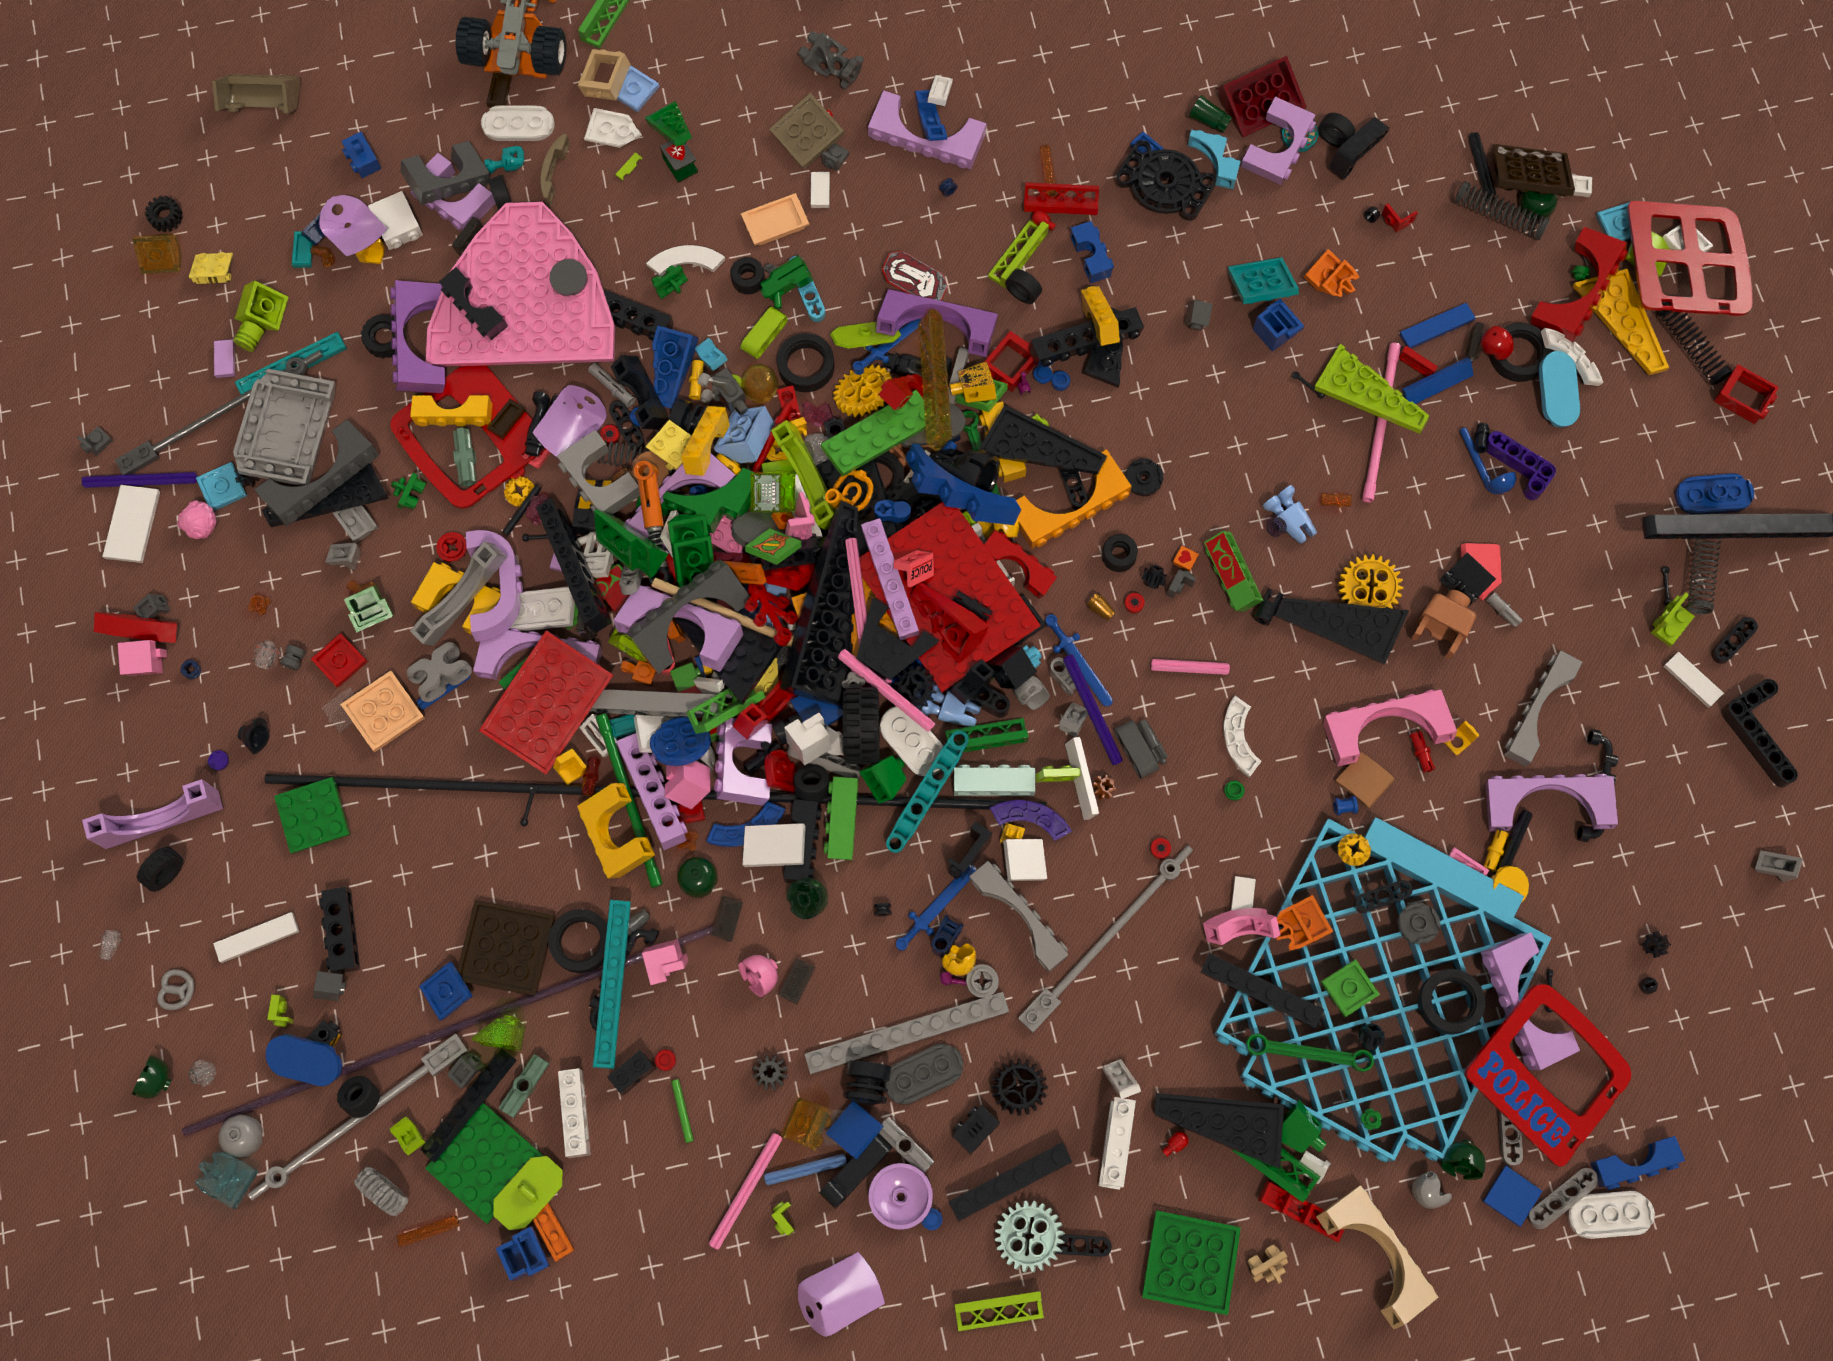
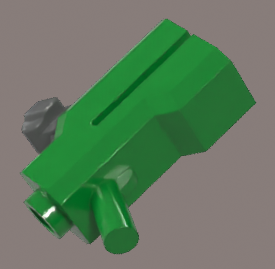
M798 255L779 267L772 264L765 265L763 269L769 273L770 277L761 282L762 289L760 290L766 299L769 298L774 301L775 309H781V296L795 287L803 288L813 282L814 279L810 271H808L809 269L805 261Z

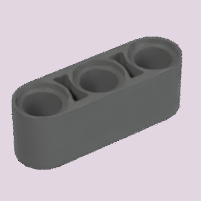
M1133 720L1114 728V733L1140 779L1159 770L1156 759Z

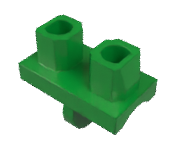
M680 265L677 267L669 266L665 271V276L662 278L656 276L651 280L661 300L673 291L676 294L681 293L680 286L688 281Z
M412 473L406 486H404L406 481L404 478H400L399 482L393 481L391 483V487L395 489L393 492L394 496L398 497L400 492L403 493L397 508L415 509L419 499L409 494L411 490L422 494L426 483L417 478V474Z

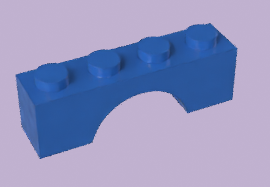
M1676 1136L1649 1143L1647 1157L1638 1166L1625 1164L1616 1155L1590 1162V1165L1597 1173L1599 1188L1607 1187L1610 1190L1620 1187L1619 1182L1625 1180L1628 1184L1639 1181V1176L1643 1174L1651 1177L1660 1174L1659 1169L1665 1167L1667 1171L1679 1168L1678 1163L1684 1162L1685 1159Z

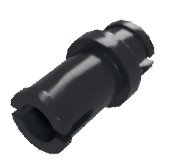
M1479 423L1474 432V437L1476 438L1474 450L1477 453H1485L1487 451V438L1490 435V431L1486 423Z

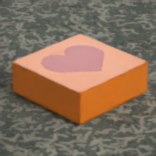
M790 510L773 511L771 515L779 530H785L788 520L794 518Z
M1181 546L1172 564L1190 572L1199 554Z

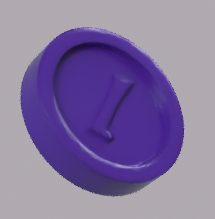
M220 750L212 752L208 758L209 766L216 771L225 769L229 763L228 755Z

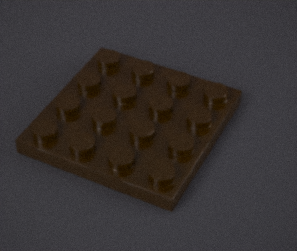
M1499 144L1493 145L1492 155L1498 187L1503 189H1519L1523 192L1551 193L1562 197L1574 195L1575 186L1567 153Z
M475 900L457 968L463 981L468 984L536 997L549 946L548 937L556 916Z

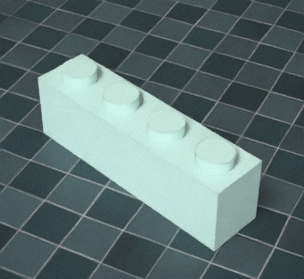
M959 765L958 768H954V796L1035 795V768H1030V765H1020L1018 768H1010L1009 765H999L998 768H990L989 765H979L978 768H970L969 765Z

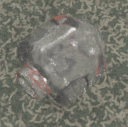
M264 640V643H257L251 656V660L255 662L254 666L266 670L277 666L281 650L275 647V642Z

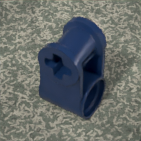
M946 915L932 940V952L936 956L946 955L960 935L964 924L961 923L959 925ZM938 941H943L946 944V948L943 950L937 949L935 944Z

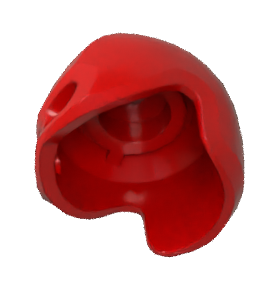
M1500 326L1489 328L1483 334L1480 341L1482 351L1488 355H1494L1497 360L1507 359L1514 350L1511 334Z

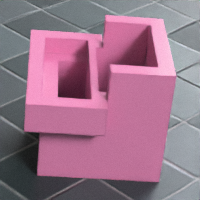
M145 640L118 643L120 675L139 676L163 673L162 658H167V650L156 649L155 641Z
M698 761L683 766L666 765V779L669 780L665 784L666 798L692 809L710 792V767Z
M678 939L648 946L642 952L650 985L667 981L666 976H669L670 972L684 969L689 961L687 953L682 954Z

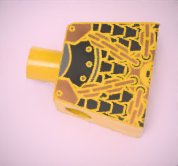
M987 362L959 371V382L949 384L951 395L963 393L967 403L997 399L995 384Z

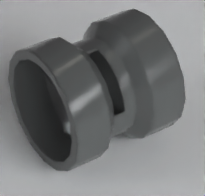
M287 645L285 649L286 654L281 658L280 664L286 668L298 671L300 660L304 658L306 652L296 646Z

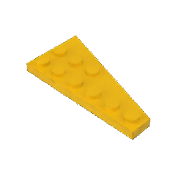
M1628 269L1620 270L1615 277H1611L1608 290L1602 292V299L1599 305L1594 306L1592 310L1648 375L1667 371L1669 365L1646 311L1640 304V297ZM1594 277L1575 282L1572 287L1581 297H1584L1593 289L1598 278Z

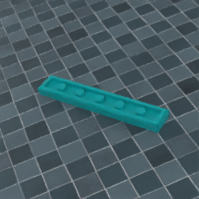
M337 331L235 381V384L242 395L252 389L253 384L266 374L265 371L267 369L285 370L286 363L291 358L298 357L303 360L320 350L323 357L308 365V369L347 350Z

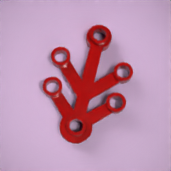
M749 584L747 592L750 598L746 601L744 607L746 610L754 612L758 607L757 600L762 605L759 613L753 619V623L758 627H763L767 622L766 615H768L777 631L774 635L775 642L781 646H786L792 638V633L789 629L782 626L777 616L784 619L788 624L793 625L798 620V615L793 611L786 613L781 610L786 609L789 605V600L786 597L780 596L778 598L767 592L764 585Z

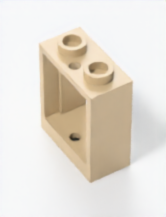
M592 49L578 84L585 97L617 101L631 65L625 53ZM600 63L615 65L609 83L593 81Z

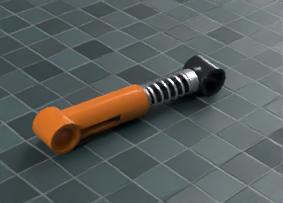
M640 461L634 467V474L638 480L644 529L649 533L648 538L651 542L661 549H665L663 548L664 543L660 538L664 523L657 481L659 471L654 464ZM649 467V474L644 476V469ZM664 560L654 577L649 578L651 584L655 577L658 578L661 573L664 574L663 581L670 584L673 583V574L669 571L667 561Z

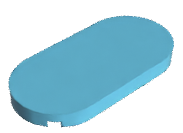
M1554 351L1547 354L1539 364L1542 410L1545 418L1553 426L1563 428L1572 425L1580 414L1577 371L1573 359L1568 354L1562 351Z

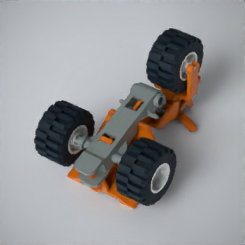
M500 0V3L506 4L505 11L498 10L491 29L486 19L461 18L455 39L456 54L461 64L485 65L484 72H502L510 76H517L519 74L546 79L547 74L560 75L566 57V39L562 28L543 26L535 14L525 13V11L534 12L538 0ZM547 0L551 3L556 2V0Z

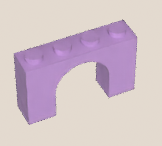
M1275 97L1267 112L1266 120L1286 129L1290 133L1293 143L1286 151L1281 153H1270L1251 144L1242 160L1241 167L1282 185L1284 179L1288 180L1292 172L1290 169L1292 163L1296 164L1300 154L1298 152L1300 148L1304 149L1308 138H1306L1308 132L1312 133L1315 128V114Z
M439 153L425 165L433 175L441 178H451L455 173L452 163ZM478 183L460 201L446 202L440 199L425 205L430 210L435 209L442 219L451 221L454 228L457 230L461 229L467 234L493 207L495 200L492 193ZM411 190L410 193L412 194L413 197L416 198V196L414 195L413 191Z
M730 718L717 726L719 742L716 746L718 760L715 765V772L718 775L714 785V790L717 791V799L763 806L770 798V787L767 786L766 779L749 777L738 771L733 763L732 753L733 749L737 747L764 750L761 748V743L767 741L770 745L772 724H766L749 739H746L733 727L737 718Z

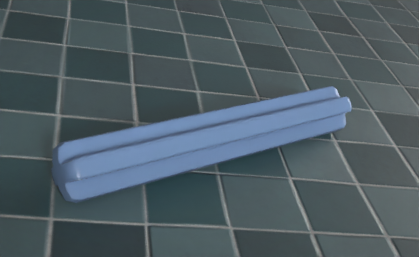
M840 1154L766 1173L764 1175L766 1185H772L846 1166L845 1154Z

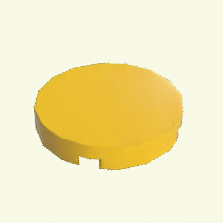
M1513 866L1499 868L1498 872L1491 878L1493 879V889L1500 883L1523 895V902L1529 890L1528 878L1524 871Z

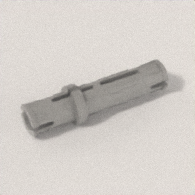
M593 363L589 367L588 372L610 390L614 398H618L628 408L635 403L636 398L625 390V386L616 382L597 363Z

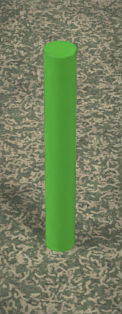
M679 1079L673 1080L671 1084L685 1143H690L694 1140Z

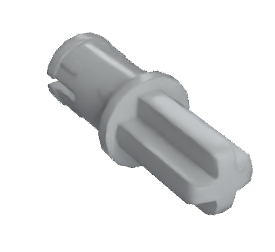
M1496 592L1487 599V602L1499 613L1498 615H1502L1513 627L1518 626L1522 622V619L1510 608L1511 605L1503 601Z

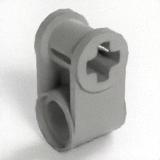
M1055 658L1050 664L1049 674L1064 692L1072 696L1076 686L1063 658ZM1060 665L1064 671L1056 672L1053 667Z

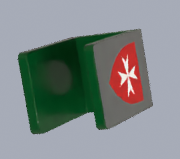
M668 141L660 146L662 158L678 183L698 173V169L694 164L696 158L686 143L676 147Z

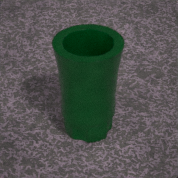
M1203 95L1198 98L1188 117L1224 133L1232 120L1231 116L1215 106Z

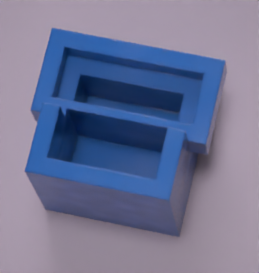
M1279 299L1257 316L1253 330L1267 347L1274 351L1303 330L1304 325L1287 305Z
M532 1226L511 1236L513 1240L496 1248L507 1276L511 1281H517L526 1275L532 1276L550 1267Z

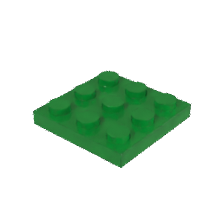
M333 777L274 796L291 854L351 835Z

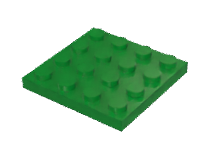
M483 1103L435 1163L431 1161L425 1169L486 1224H489L494 1218L495 1197L530 1158L542 1157L544 1155Z
M1156 1210L1142 1298L1228 1315L1241 1227Z

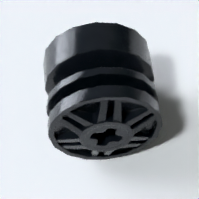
M678 399L672 408L669 420L692 436L707 407L703 408L702 405H697L693 410L692 402Z
M848 1061L846 1075L855 1078V1081L844 1084V1087L853 1089V1091H844L843 1098L866 1105L886 1104L887 1098L878 1095V1093H888V1089L879 1085L880 1082L890 1081L891 1066L866 1061Z

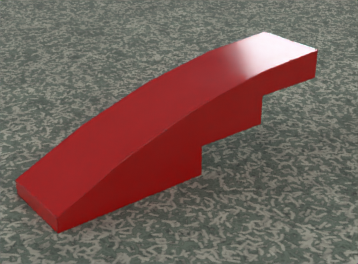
M95 612L93 632L133 639L176 643L177 622L157 621V619L137 617V615Z
M1266 1181L1258 1198L1259 1202L1339 1243L1345 1229L1328 1235L1316 1217L1324 1211L1322 1208L1307 1201L1302 1203L1289 1192Z

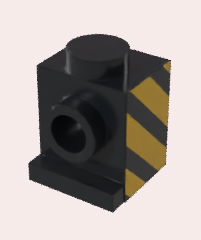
M323 1020L305 1039L325 1043L333 1047L343 1035L338 1031L340 1027L331 1020L329 1022ZM326 1031V1037L321 1038V1035Z

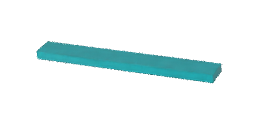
M610 900L593 1059L594 1068L615 1069L631 901Z

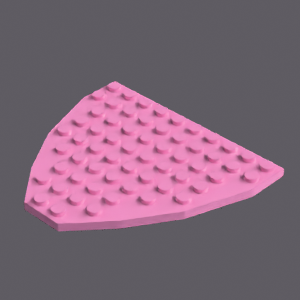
M543 202L505 203L474 236L452 270L457 267L473 286L469 295L470 305L476 308L492 306L505 320L508 327L493 340H490L487 335L483 337L476 329L478 327L475 322L471 324L464 315L467 313L463 309L459 311L452 303L455 300L452 297L447 298L441 291L427 328L426 363L438 367L614 362L615 324L599 275L573 234ZM574 259L585 267L588 282L584 290L579 294L562 296L552 288L549 280L550 272L559 261Z

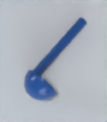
M1467 428L1460 429L1459 432L1486 489L1493 494H1503L1510 491L1515 486V472L1503 474L1491 481L1479 453L1474 450L1475 445Z

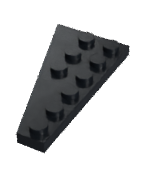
M369 463L301 515L296 521L389 498ZM268 507L262 509L270 527L284 525Z
M1156 1093L1155 1116L1280 1170L1284 1104Z

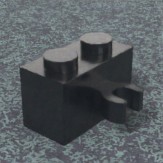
M983 1105L979 1108L974 1106L967 1114L969 1119L964 1124L960 1121L952 1130L954 1132L952 1138L970 1155L1000 1124Z

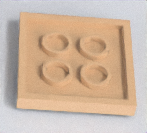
M389 671L340 704L374 753L425 719L392 671Z

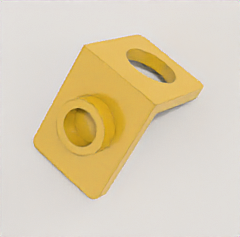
M1464 721L1458 727L1455 736L1462 740V746L1456 748L1452 745L1451 741L1444 742V744L1457 756L1473 743L1479 734L1472 725Z

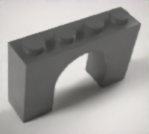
M469 141L452 145L451 159L460 172L452 178H441L433 175L426 168L419 155L401 160L400 172L421 205L449 198L460 193H466L473 190L478 183L483 187L488 185L490 173Z

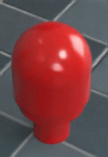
M1038 210L1033 213L1032 221L1034 224L1039 226L1043 221L1049 225V230L1053 231L1056 224L1050 221L1051 218L1045 212Z
M1181 1131L1173 1134L1162 1152L1168 1157L1172 1152L1178 1153L1182 1151L1189 1143L1187 1134Z

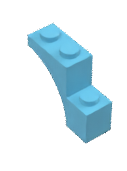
M1191 130L1188 146L1198 149L1210 159L1216 172V186L1234 189L1240 161L1231 157H1223L1227 138L1218 134H1208L1201 130Z

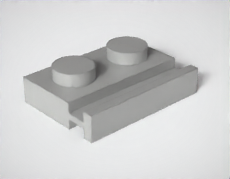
M362 505L333 512L355 544L370 535L375 529H379Z

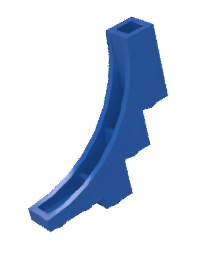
M912 444L910 451L907 452L906 460L914 473L912 482L918 493L939 495L946 507L967 509L973 521L1007 525L1015 524L1021 511L1015 498L984 491L956 478L935 463L925 453L920 444Z

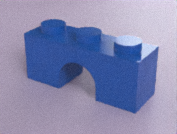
M1092 221L1072 227L1070 230V239L1076 252L1087 250L1093 254L1092 257L1084 260L1083 267L1090 284L1111 277L1112 269H1114L1112 259L1107 257L1105 243H1101L1099 230L1097 227H1094Z

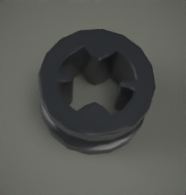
M874 904L873 908L876 909L874 916L892 915V911L889 910L891 904Z

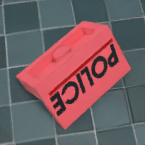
M916 550L894 561V569L907 571L908 587H912L934 576L933 553Z

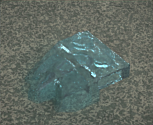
M225 1152L213 1153L212 1164L203 1161L198 1166L204 1173L203 1179L198 1178L194 1183L205 1194L221 1201L232 1209H237L258 1170Z

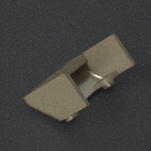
M228 74L212 80L215 111L228 108L229 112L240 111L239 108L268 107L278 108L282 110V113H293L297 109L300 76Z

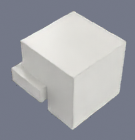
M817 713L802 724L797 719L784 727L787 743L804 766L831 750L830 735L825 729L824 718L820 713Z

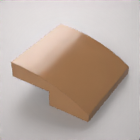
M1360 752L1358 761L1351 763L1336 779V784L1353 796H1356L1359 803L1370 809L1395 779L1378 763Z

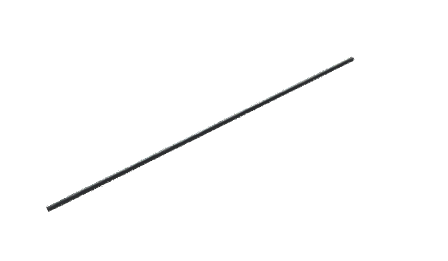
M287 774L265 775V784L309 785L333 777L336 785L342 787L530 793L529 788L537 786L538 791L536 794L592 796L607 787ZM630 787L633 797H640L636 787ZM651 788L648 792H655L658 788ZM710 790L703 798V800H722L717 799V791ZM770 792L768 802L793 803L794 799H799L795 793ZM829 794L818 804H828V801L832 802V794ZM857 795V805L906 807L912 797L895 796L892 800L878 804L872 795ZM936 798L930 808L990 810L989 807L1010 800ZM1033 801L1047 807V802ZM916 803L912 807H922V805Z

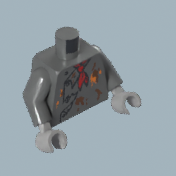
M727 368L713 377L706 373H702L699 376L697 383L707 387L708 383L711 382L713 390L712 392L709 389H705L700 396L702 402L709 404L713 398L715 401L722 402L729 412L736 410L739 415H743L748 411L749 408L745 404V393Z

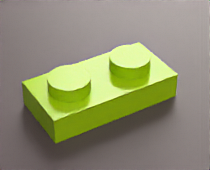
M1067 765L1060 767V769H1054L1053 766H1046L1035 774L1036 782L1073 781L1081 776L1080 768H1072V766Z

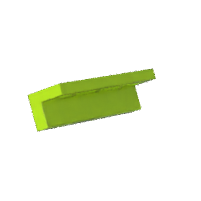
M1029 220L988 274V278L1007 289L1006 280L1014 270L1023 268L1047 236L1049 225L1042 221L1037 226ZM1031 227L1035 232L1031 237H1028L1027 231ZM1026 242L1023 248L1017 251V244ZM1011 256H1016L1013 259V261L1009 265H1007L1006 259ZM1005 270L1001 275V279L995 276L997 271Z
M1041 1292L954 1304L958 1331L1044 1318ZM1037 1301V1315H1028L1023 1311L1028 1302ZM1024 1303L1021 1308H1019L1017 1305H1015V1304ZM1013 1305L1019 1310L1014 1318L1008 1319L1001 1314L1006 1306ZM1003 1306L1000 1311L995 1309V1307ZM991 1308L997 1313L993 1321L986 1322L980 1317L985 1309ZM975 1310H981L978 1315L975 1312H973ZM971 1312L976 1318L971 1325L962 1326L960 1313ZM1021 1312H1022L1024 1315H1026V1316H1024V1317H1018V1315H1019ZM999 1315L1004 1318V1320L996 1321ZM978 1319H980L982 1322H984V1323L975 1324Z

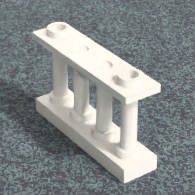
M1114 1097V1101H1110L1099 1187L1116 1190L1124 1187L1136 1100Z

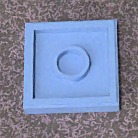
M630 65L617 100L638 113L660 87L659 83Z

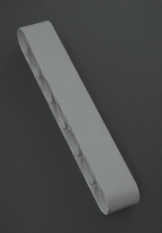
M604 689L590 711L605 714L688 717L686 713L688 710L714 695ZM713 702L711 703L710 712L717 713L718 704ZM697 711L694 714L696 718H703L704 713Z

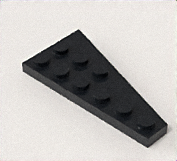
M1006 405L1002 408L979 448L994 453L999 459L1097 475L1107 460V455Z
M1283 598L1275 617L1384 665L1409 610Z

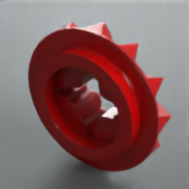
M456 532L444 534L439 538L436 545L439 557L450 563L465 557L467 550L466 539ZM447 544L451 546L456 544L455 547L458 551L451 550L449 552L450 549L448 548Z

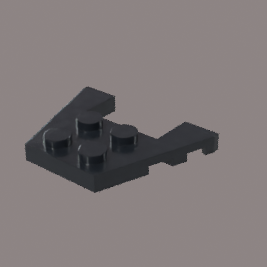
M873 598L856 658L890 681L934 647L939 640L923 631L915 645L910 647L878 626L889 607Z

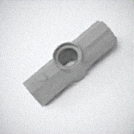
M889 1117L883 1121L882 1125L884 1127L879 1134L912 1166L925 1173L935 1161ZM903 1140L911 1143V1148L907 1152H903L899 1148V1144Z

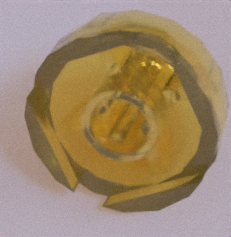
M755 364L743 372L741 389L745 393V397L752 400V402L765 403L772 400L777 389H779L778 378L769 366Z

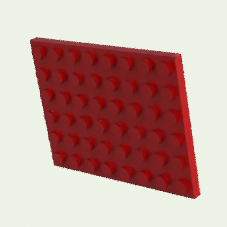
M942 502L887 539L894 560L916 550L933 553L934 576L922 581L923 584L952 601L954 596L958 597L956 593L960 590L970 598H976L979 600L978 603L993 611L992 615L989 616L990 619L985 622L989 627L982 641L959 662L945 650L942 645L941 635L939 632H933L931 629L933 625L930 619L923 617L912 600L911 595L916 585L908 587L907 571L898 570L919 630V635L907 638L905 641L910 647H913L923 631L939 640L934 647L918 659L923 667L930 671L929 675H934L933 681L937 683L941 693L961 681L966 676L968 670L982 659L985 663L989 662L1041 626L959 508L946 507ZM868 551L859 557L862 578L876 599L888 607L870 552ZM888 609L886 613L893 622L892 616Z

